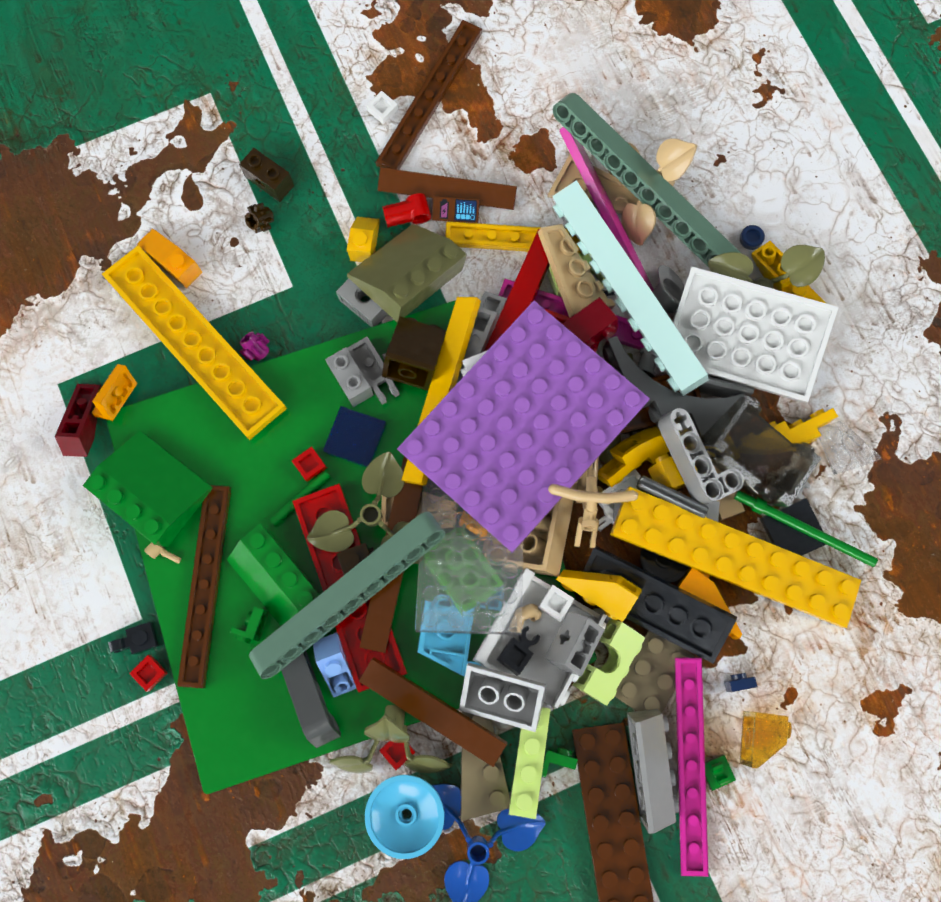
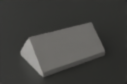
M468 663L459 710L536 732L546 696V684Z

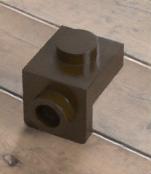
M366 543L336 553L343 574L348 573L374 552V548H369Z

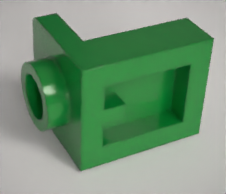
M254 607L253 611H250L246 617V630L231 627L230 632L237 634L236 640L250 644L251 639L259 641L269 611Z

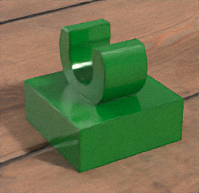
M722 754L705 762V777L710 790H716L736 781L725 755Z

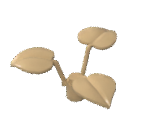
M680 139L665 140L659 146L656 154L657 163L660 165L656 171L674 186L675 180L681 178L690 166L697 149V144ZM627 142L634 150H636L639 153L636 146ZM638 200L637 204L629 203L625 206L621 223L628 238L641 246L652 233L656 223V214L649 204H643Z

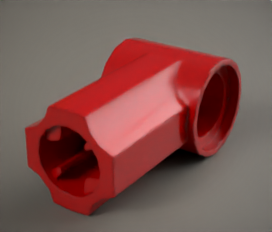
M423 193L410 195L403 202L382 206L387 228L408 222L423 224L431 219L427 198Z

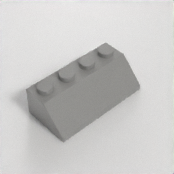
M658 709L627 712L639 814L649 834L656 833L676 822L675 813H679L677 796H673L672 786L676 785L673 769L669 768L668 759H672V749L670 743H666L665 732H669L668 720Z

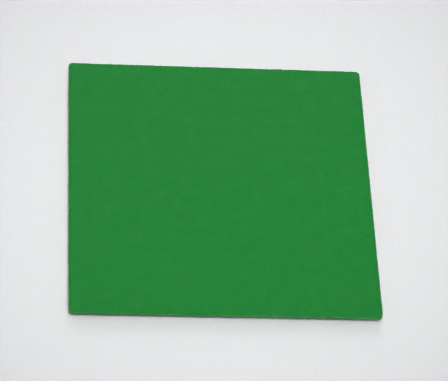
M456 300L405 316L404 318L411 317L418 322L427 325H437L441 329L447 330ZM395 320L249 366L287 408L250 440L199 383L124 406L113 421L106 419L114 451L136 433L142 431L209 485L231 487L205 688L177 686L202 503L169 547H164L168 552L182 558L179 564L161 554L155 559L150 557L144 550L152 542L135 529L198 774L205 794H210L371 739L364 734L365 728L376 723L384 716L386 706L395 705L372 689H367L358 693L357 689L333 697L316 663L312 645L306 651L328 711L335 718L341 732V737L319 748L313 746L303 733L282 671L271 678L262 679L249 658V653L281 626L269 612L259 641L251 639L250 644L236 640L237 634L230 632L231 627L246 630V617L250 611H253L254 607L268 610L227 561V558L238 542L257 525L262 524L270 531L319 592L323 593L296 510L291 512L276 527L269 519L318 476L316 475L306 482L292 462L294 458L311 446L326 465L325 471L331 476L315 492L340 484L354 522L360 517L362 507L372 504L377 495L368 494L363 489L362 476L367 466L376 457L386 452H391L399 466H402L404 456L397 448L417 428L428 391L392 380L400 395L397 397L392 395L385 382L378 386L386 397L387 402L382 405L372 389L374 396L353 407L325 361L326 358L345 347L348 348L363 338L368 337L384 363L382 355L387 352L397 325ZM423 487L422 492L426 494L429 493L434 496L455 502L449 496L443 495L436 491L431 493L430 489ZM381 495V498H380V500H379V502H378V504H377V506L379 507L380 510H381L382 495ZM457 504L456 529L461 526V525L458 523V520H459L460 515H461V514L463 513V511H464L458 504ZM364 522L356 526L361 544L366 543L369 548L373 547L374 550L381 546L382 539L386 535V531L379 525L368 526ZM443 529V530L445 531V535H447L448 533L452 532V531L455 530V529ZM465 529L481 552L484 538L481 539ZM562 560V564H561L560 573H561L563 570H566V569H565V566H564V563H563V560ZM422 561L420 564H412L404 571L391 628L408 673L404 677L451 707L459 709L465 677L417 653L425 601L448 597L428 566ZM490 564L505 585L503 607L523 571ZM541 574L534 575L547 584L556 586L576 600L574 592L563 588L561 582L556 580L557 577ZM475 608L468 661L475 662L473 658L500 611ZM336 627L330 630L323 637L336 633ZM595 651L588 664L594 663L596 661L597 656L595 654ZM405 712L404 725L409 726L421 722L408 712Z

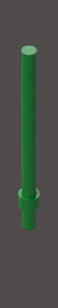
M739 490L734 496L735 500L751 507L752 511L760 515L763 513L871 567H875L878 562V558L768 505L767 501L759 497L755 499Z

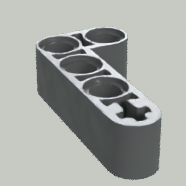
M304 651L281 671L303 733L313 746L319 748L341 737V732L335 718L328 711L307 651Z

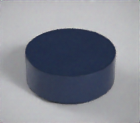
M749 225L743 229L739 240L744 248L755 250L762 245L765 234L759 226Z

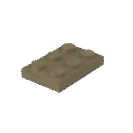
M648 630L644 636L645 639L642 643L641 651L634 657L629 666L628 674L621 680L615 698L636 711L658 709L662 713L675 691V657L694 658L695 656Z

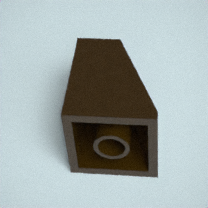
M400 316L385 355L382 377L428 391L447 330H443L437 325H427L418 322L411 317L404 318Z

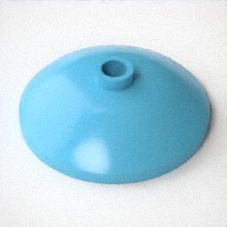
M397 775L383 781L370 795L365 809V826L371 841L380 851L397 859H411L429 851L439 839L444 826V806L438 792L426 780L413 775ZM404 809H409L411 811V818L404 817Z

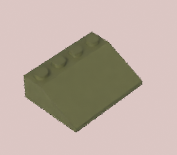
M412 224L347 273V277L398 323L400 316H407L463 270L467 254L449 238Z

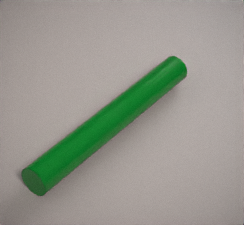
M323 470L275 513L269 521L276 527L295 510L293 500L314 493L331 476Z

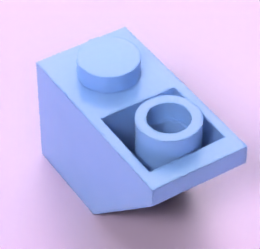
M337 632L323 637L314 643L316 663L333 697L357 689Z

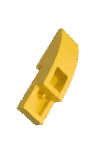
M771 241L751 253V257L764 278L771 280L786 274L781 268L783 253ZM789 277L773 284V289L826 303L809 285L796 287L792 285Z
M822 408L809 415L811 419L806 422L800 419L788 426L786 421L779 424L773 421L762 427L763 432L757 435L751 432L740 438L742 442L736 448H740V452L771 454L803 447L821 437L822 435L818 429L831 423L838 415L834 408L826 412Z
M656 426L643 430L609 450L614 458L598 470V479L612 488L620 483L631 471L640 467L645 460L654 464L656 463V458L667 454L669 449L659 428Z

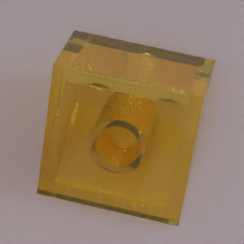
M743 711L739 764L758 769L787 744V739L791 737L792 726L788 722L789 716Z

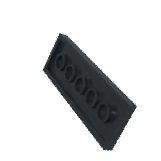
M598 546L593 549L583 572L619 575L641 588L642 592L626 616V619L713 664L737 620V616Z

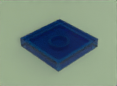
M340 406L323 452L367 467L373 461L387 423L386 421Z

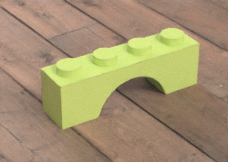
M542 707L536 732L520 728L508 815L536 819L550 708Z

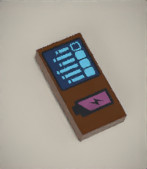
M433 197L432 220L479 223L480 199Z

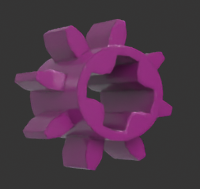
M249 332L241 339L240 345L243 348L239 352L250 361L253 359L260 361L268 354L269 348L266 345L270 341L263 333L257 332L255 334L254 332Z

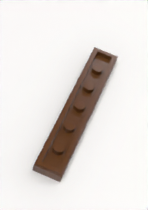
M380 167L377 191L403 195L423 193L426 195V198L431 199L433 197L480 199L481 206L514 210L517 186Z
M376 658L371 659L359 680L368 688L492 767H494L508 743Z

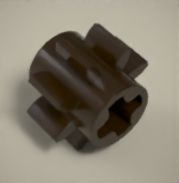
M263 203L247 207L249 213L245 215V222L250 229L255 230V233L271 229L270 223L274 221V215L269 207L264 206Z

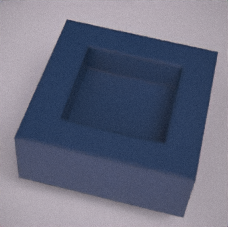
M746 672L730 675L731 680L724 681L726 692L758 687L756 678L747 677Z

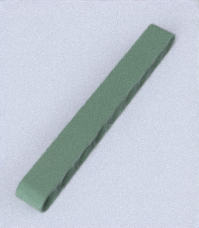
M424 512L414 518L257 645L249 653V658L260 678L268 679L280 672L444 538L445 531L432 513Z

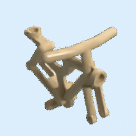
M599 457L578 479L576 490L557 484H551L548 487L551 494L574 500L576 503H582L584 513L583 517H580L578 520L574 542L575 547H580L583 530L592 531L590 548L596 547L599 520L596 518L597 503L611 504L638 499V493L634 490L602 493L603 489L597 486Z

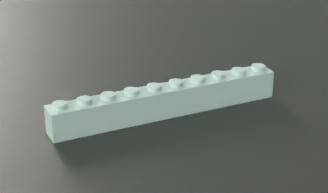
M577 180L553 195L552 197L556 204L553 206L555 213L560 219L562 217L565 218L567 221L565 227L571 237L576 235L580 242L577 245L583 255L589 254L592 261L589 263L596 274L601 272L605 278L602 281L608 293L614 292L617 297L614 300L622 313L626 311L630 316L627 321L634 332L639 330L644 337L640 340L648 352L652 350L657 358L654 359V362L661 372L666 370L670 376L667 381L673 391L677 392L679 390L681 395L684 396L709 380L707 372Z

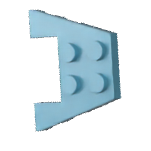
M504 589L463 615L460 614L449 596L426 600L417 653L465 677L468 663L482 666L477 662L468 661L475 608L501 611Z

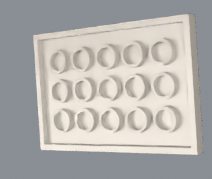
M691 267L673 324L707 374L807 404L839 307Z

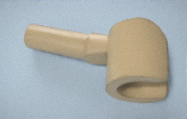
M150 543L144 550L153 559L159 554L178 564L182 559L168 552L163 546L154 545L153 543Z

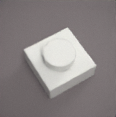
M383 91L366 105L367 111L382 124L399 109L398 104Z
M552 585L538 608L560 622L573 603L574 598Z

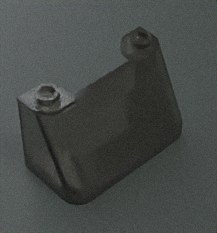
M742 396L701 437L704 447L713 465L721 472L728 469H736L741 473L743 477L742 489L755 499L759 497L767 501V504L770 506L790 507L821 460V457L814 452L815 449L808 443H791L759 416L762 409L759 406L760 402L756 398Z

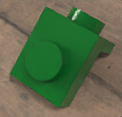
M558 747L557 751L546 748L542 777L546 778L549 763L575 770L578 759L572 756L573 751Z

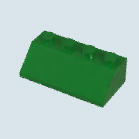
M262 524L257 525L245 535L227 558L230 565L280 626L321 594L270 531Z

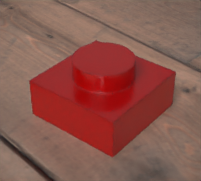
M312 446L292 460L306 482L327 468Z
M147 655L129 674L146 692H150L168 672L152 655Z
M389 741L379 750L395 770H398L408 760L404 743ZM409 744L410 752L413 755L414 753H416V751Z

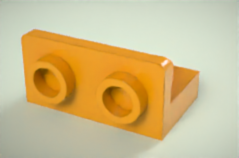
M116 365L92 402L96 407L92 414L95 417L113 421L136 387L137 382L125 365Z

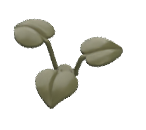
M809 245L790 247L781 258V268L786 274L771 280L764 277L753 280L748 277L753 271L754 265L748 256L741 253L729 252L717 255L708 261V266L711 272L772 289L774 283L788 277L792 285L804 287L813 283L820 275L825 262V252L823 248Z
M386 452L376 457L363 473V489L368 494H377L372 504L363 506L360 511V517L351 525H349L348 517L340 511L331 510L322 514L307 536V540L312 545L328 552L344 551L354 542V535L351 529L361 522L368 526L379 525L388 533L382 539V545L408 524V522L404 521L398 522L393 530H391L382 522V511L377 506L381 495L387 498L394 497L401 492L404 486V481L401 480L403 471L391 452ZM424 555L413 564L422 563Z
M397 705L386 706L384 716L376 723L365 728L364 734L375 740L367 757L362 759L358 756H341L329 760V764L344 771L367 773L373 770V765L370 762L379 742L392 741L404 743L406 758L408 759L405 761V766L413 771L427 774L438 773L450 768L453 762L448 763L441 758L431 755L414 756L411 754L409 747L410 735L407 733V726L404 725L406 711Z

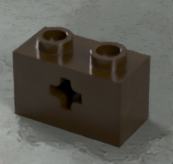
M255 148L239 164L246 179L279 202L294 187L290 173Z

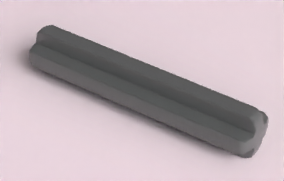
M642 476L638 480L636 486L638 490L672 503L701 518L706 517L709 510L707 505L646 476Z

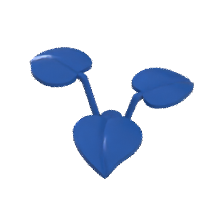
M452 784L432 785L438 792L444 806L445 820L443 830L449 829L454 821L458 823L467 842V856L470 860V863L459 860L448 867L444 877L446 891L452 902H478L489 885L488 870L480 864L488 860L489 848L493 847L496 839L502 835V842L508 849L513 851L526 850L536 841L546 824L545 820L538 813L536 819L508 815L509 809H505L497 816V824L501 830L496 831L489 841H486L482 836L471 837L459 818L461 809L460 788Z

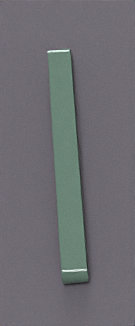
M569 93L553 106L555 119L643 204H649L654 209L656 217L707 266L708 261L717 255L729 252L741 253L579 95Z

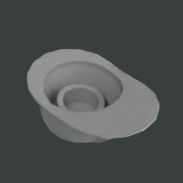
M661 265L658 268L659 283L654 289L653 294L667 314L675 313L684 291V285L671 268Z

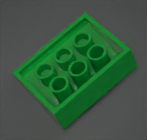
M142 431L136 433L100 463L83 484V487L154 545L169 547L213 489L211 485Z

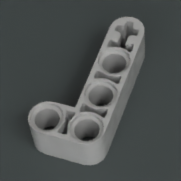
M677 408L660 417L658 421L659 430L692 499L702 504H708L742 488L743 477L738 470L728 469L720 473L716 472L694 423L686 410Z

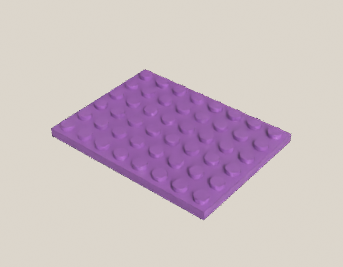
M533 301L405 439L397 450L513 553L562 498L551 494L548 487L551 484H557L571 488L647 404L650 398L537 302Z

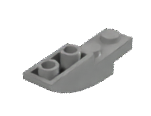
M484 292L464 360L484 352L507 298ZM461 372L459 374L457 382H459L463 378Z

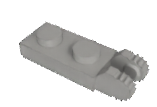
M368 337L347 348L382 405L387 401L383 392L380 391L379 385L386 382L392 395L395 397L400 395L393 381L382 377L384 363Z

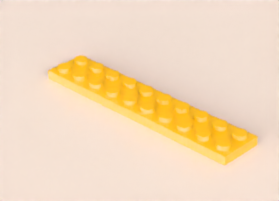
M139 245L102 273L103 277L249 440L287 409L280 399Z
M630 486L626 488V491H636L638 499L621 502L610 533L611 536L841 628L848 627L861 584L860 579L707 517L701 518L672 503Z

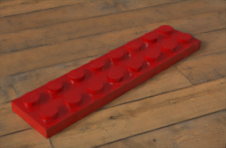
M340 484L292 501L323 592L344 576L336 554L339 552L321 550L312 545L307 540V536L317 519L327 511H340L348 517L349 525L354 522ZM356 527L351 529L354 535V542L349 548L361 544ZM370 599L335 626L358 693L370 689L359 682L372 658H376L403 676L408 674L392 628L386 653L360 648Z

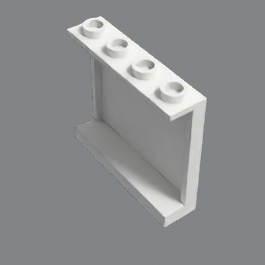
M527 568L523 570L473 661L486 668L515 675L496 660L510 639L514 637L519 641V634H512L508 630L513 614L516 610L528 604L539 606L551 585L535 577V573ZM576 600L573 601L560 622L541 610L542 616L539 620L533 622L527 619L522 629L526 626L529 627L526 633L528 640H532L536 635L540 636V640L537 644L528 648L534 654L518 676L546 684L544 703L553 708H558L559 705L563 706L570 695V692L567 690L571 682L575 683L580 677L559 669L545 659L567 613L571 612L589 617L603 629L607 626L604 622L607 615H600Z

